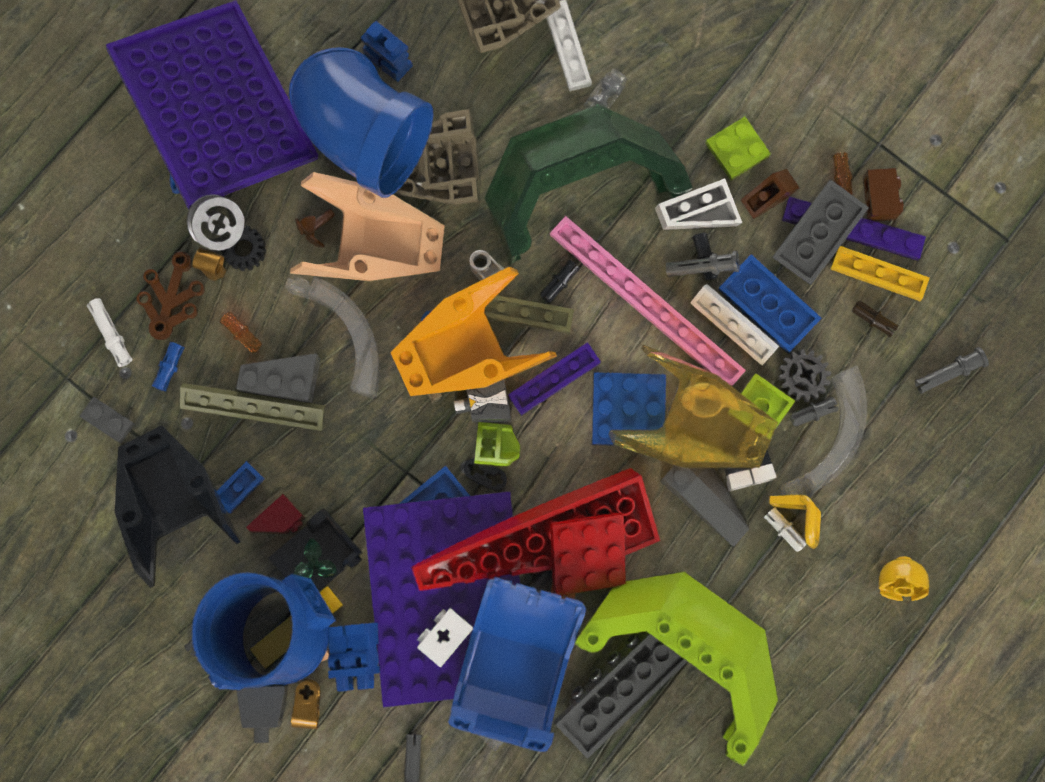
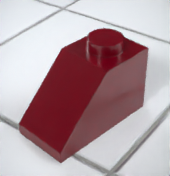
M282 494L246 528L252 533L288 534L290 531L295 533L303 526L304 523L302 521L306 517L287 496Z

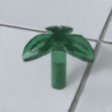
M311 538L304 548V555L309 563L298 564L293 575L311 578L313 570L316 568L320 576L328 577L334 575L337 569L334 563L328 559L318 560L322 550L320 545Z

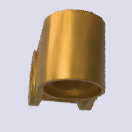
M305 680L296 687L291 727L317 729L320 711V686L315 680ZM307 685H310V690H314V694H311L309 698L306 697V693H302V689L306 688Z

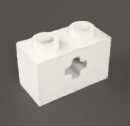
M451 608L448 611L442 609L434 619L437 623L431 631L426 628L417 639L420 642L417 648L439 667L445 663L473 629L468 622ZM446 629L449 630V641L442 640L439 642L437 640L439 638L437 632L439 630L443 632Z

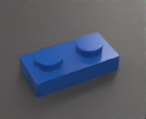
M247 461L217 490L225 510L230 514L265 480Z

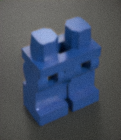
M375 21L361 36V41L365 44L363 47L364 55L379 68L382 67V70L395 81L399 82L413 66L412 62L408 59V46L379 22Z
M378 623L329 627L328 643L330 654L328 666L330 671H328L329 678H336L337 692L354 690L353 676L357 678V690L374 688V674L380 673V666H378L379 656L376 650V644H379Z

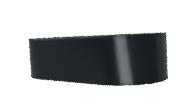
M471 458L465 463L464 473L471 481L495 492L501 491L506 487L507 476L501 469L493 465L479 464V469L485 473L484 475L475 473L473 476L470 475L471 470L468 467L475 465V458ZM497 474H500V479L503 483L493 486L492 480L487 478V475L495 477Z

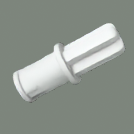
M776 507L764 516L777 530L778 536H782L795 551L798 552L806 546L805 539L792 526L793 522L789 523Z

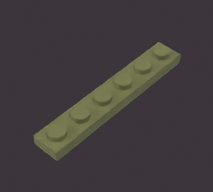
M183 383L180 387V409L322 431L324 427L325 405Z

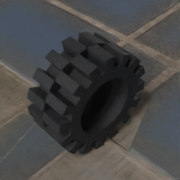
M246 225L238 242L241 240L250 241L252 243V251L247 256H239L235 253L236 244L228 249L221 250L227 263L237 270L239 268L241 271H245L246 268L249 271L253 270L252 266L254 265L258 267L260 265L259 261L264 260L263 254H266V245L256 229H251L250 226Z

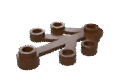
M177 252L172 257L174 270L167 293L159 281V274L155 270L148 269L143 275L144 280L151 285L162 304L159 315L152 304L153 298L148 292H140L136 297L138 304L144 307L151 320L149 333L157 340L169 338L174 326L187 319H193L198 315L197 307L192 303H187L183 306L182 312L170 317L173 308L195 296H201L205 292V287L200 281H193L188 289L177 294L183 273L190 270L193 265L192 258L186 252ZM180 257L185 258V261L182 264L177 263V260ZM155 274V278L149 281L148 276ZM196 285L201 286V289L198 292L193 291V288ZM143 296H148L146 303H141ZM193 307L194 312L188 315L186 313L187 309ZM159 324H164L162 331H157Z

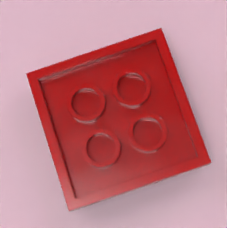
M621 512L550 522L554 594L567 595L626 584L624 516Z

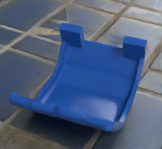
M494 577L486 585L458 680L448 723L456 729L534 751L545 752L552 744L554 734L551 733L554 712L568 660L584 619L586 608L582 601L568 597L561 599V595L543 590L536 592V588L516 583L515 586L511 584L512 581Z

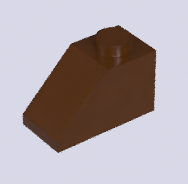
M785 169L771 174L743 197L741 201L752 218L755 219L785 201L800 187L789 171Z

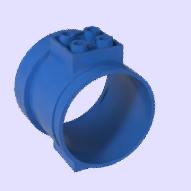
M240 573L229 576L215 584L201 600L193 620V647L201 666L209 674L211 683L218 689L241 690L243 688L264 687L270 684L287 685L303 680L319 666L328 647L329 625L335 622L336 619L310 578L291 574L284 580L279 581L260 574ZM280 592L286 599L291 611L293 622L292 639L281 663L270 674L263 676L253 668L246 656L243 646L244 626L251 610L259 601L272 593Z

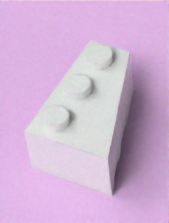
M725 179L675 197L655 207L663 230L736 227L742 223Z

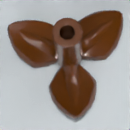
M328 209L316 219L313 215L307 216L299 221V218H296L295 223L300 234H305V238L309 243L316 247L324 248L325 245L315 238L314 232L335 217V213L333 210Z

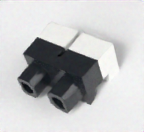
M759 439L745 443L748 455L740 457L737 444L723 449L725 461L722 463L727 478L728 492L773 481L777 478L768 450H763Z

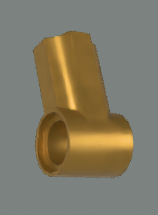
M201 247L197 250L193 259V268L201 270L208 279L213 281L224 278L226 269L223 267V255Z

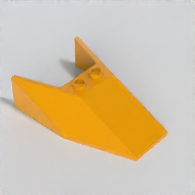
M507 267L443 299L390 352L410 396L488 387L557 357L556 352L551 351L513 357L505 356L485 314L486 306L519 274L517 269Z

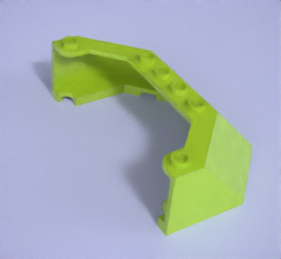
M685 572L626 581V584L612 587L577 636L575 645L588 652H597L604 647L611 636L647 631L730 692L734 719L722 735L728 741L725 755L734 762L744 766L758 746L778 701L765 630Z

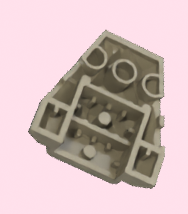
M457 0L472 44L475 43L476 49L480 53L505 46L561 7L559 0Z
M467 109L445 113L439 116V120L433 122L427 144L416 167L406 182L394 194L453 205L479 202L481 177L477 138L474 134L471 112Z

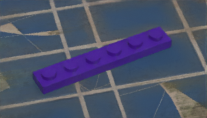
M789 196L782 221L796 225L812 203ZM861 218L845 240L918 261L921 257L926 236Z

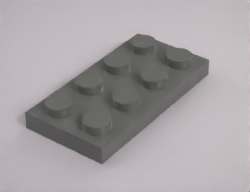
M830 179L772 258L809 285H812L869 207Z

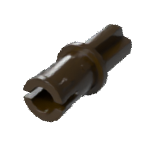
M858 301L852 308V313L868 322L869 327L874 326L889 338L894 334L892 330L896 331L899 326L881 314L882 311L879 310L877 312L862 301Z

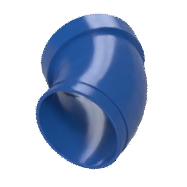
M329 48L311 55L299 65L291 78L289 86L290 103L298 122L311 142L335 165L355 177L359 186L381 198L390 197L397 192L413 172L425 149L433 124L432 105L409 92L399 93L392 89L380 78L370 59L362 53L349 48Z

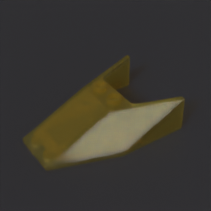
M643 344L641 349L647 357L656 360L679 379V385L660 429L610 430L608 435L613 444L682 468H760L778 422L720 376Z

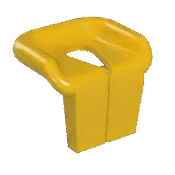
M806 495L770 496V504L773 507L806 510L805 542L810 548H817L820 539L821 512L814 502Z

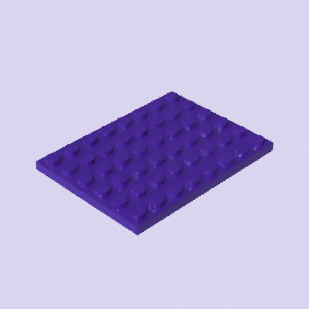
M236 0L106 44V50L188 209L196 200L203 196H225L318 160L319 155L298 122L290 100Z
M510 492L363 508L374 623H378L379 644H377V653L379 656L383 707L454 699L472 631L441 667L417 648L420 644L417 639L426 628L430 631L437 624L434 619L442 609L448 611L451 608L474 627L489 579H479L466 584L464 582L454 583L452 586L420 591L411 567L468 537L513 517ZM519 575L500 576L501 579L512 581V585L520 584ZM447 629L444 632L439 630L437 632L439 634L437 640L439 642L442 640L449 641L448 633L450 631Z

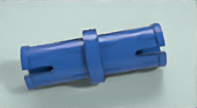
M174 342L169 343L163 361L159 362L158 366L160 368L152 387L164 392L167 391L174 372L176 373L178 370L177 364L185 347Z

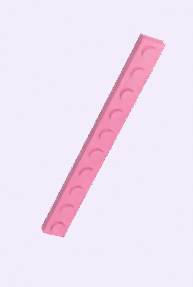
M567 216L550 232V236L726 388H731L746 371Z

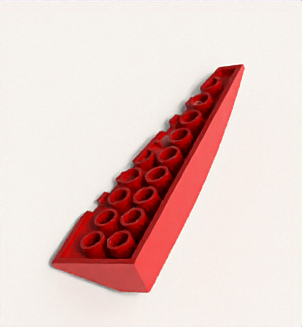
M629 468L491 526L415 564L411 569L420 591L452 586L454 583H472L475 580L485 578L490 580L504 575L515 576L551 570L550 522L621 512L624 516L625 555L659 542L660 538L642 476L632 468Z

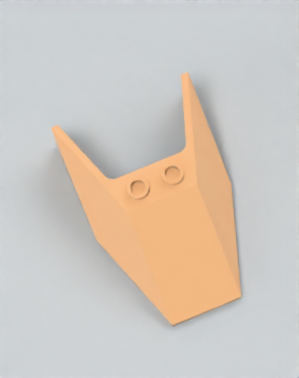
M316 172L311 173L301 181L302 187L339 208L343 212L338 260L324 264L302 261L290 269L291 274L374 281L440 271L445 225L395 195L381 198L359 186L358 182Z

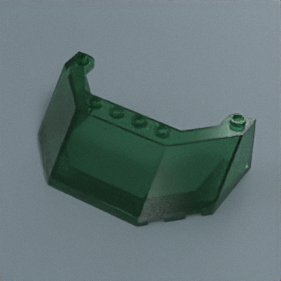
M595 105L511 137L484 199L508 261L512 264L521 260L520 255L527 252L531 247L532 239L527 223L540 195L631 161L648 169L658 195L668 192L673 199L688 193L693 188L685 166L659 131L601 105Z

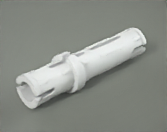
M97 298L90 301L87 307L106 341V348L113 354L118 367L129 364L133 359L124 345L125 340L117 332L102 300Z

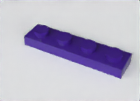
M587 342L508 394V397L522 416L601 364V361Z

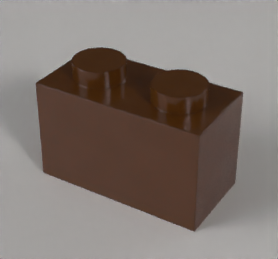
M896 168L867 170L863 176L865 205L869 207L866 211L867 219L872 221L896 220L901 212H903L904 207L903 199L899 198L901 179L900 176H897Z

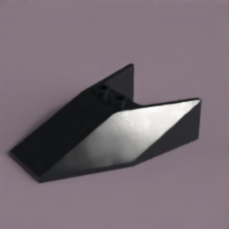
M162 425L118 447L114 513L133 569L150 588L155 586L157 542L160 538L201 517L207 516L235 544L241 542L205 467Z

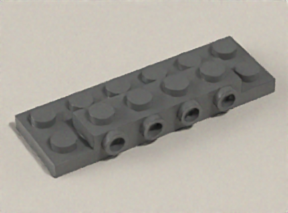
M648 632L630 635L625 641L626 646L620 652L614 651L607 658L608 663L602 669L597 668L589 675L590 681L584 687L578 686L571 692L572 698L569 700L571 705L553 721L587 759L688 662Z

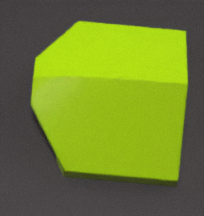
M478 422L475 464L509 466L519 459L520 444L513 433L511 425Z

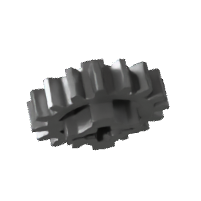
M801 349L799 356L792 352L790 354L791 359L786 357L783 360L786 366L779 367L778 370L783 374L777 378L780 381H784L780 388H787L789 390L786 395L794 394L795 401L803 397L804 402H808L810 396L816 400L819 398L818 392L820 394L826 392L823 386L830 385L831 381L827 380L826 377H829L831 372L825 371V368L829 365L828 362L823 364L820 362L823 357L822 355L815 358L813 350L806 355L805 350ZM805 361L812 363L813 366L806 364ZM791 366H793L792 369L794 373L793 376L789 378V370ZM801 373H803V374H806V373H807V374L809 375V377H808L807 379H806V378H801V377H800V374H801ZM819 374L820 379L818 385L816 386L817 383L815 381L816 375ZM795 386L803 388L804 391L797 389Z

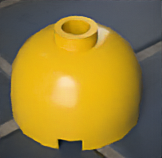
M906 556L898 557L887 563L880 571V594L888 599L903 601L902 596H911V601L925 598L929 594L928 574L921 564Z

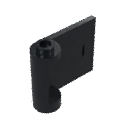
M323 508L308 520L302 530L268 558L285 578L291 574L310 578L318 591H321L346 568L350 567L353 569L362 561L360 556L363 552L328 511Z

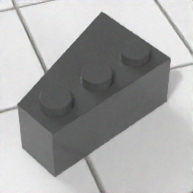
M315 353L241 365L236 389L244 393L312 403L321 359Z

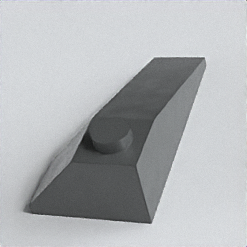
M694 446L686 452L660 481L732 547L749 530L748 525L712 463Z

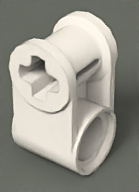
M477 250L470 256V270L480 281L505 269L486 251ZM481 258L487 264L483 268H478L474 265V261Z

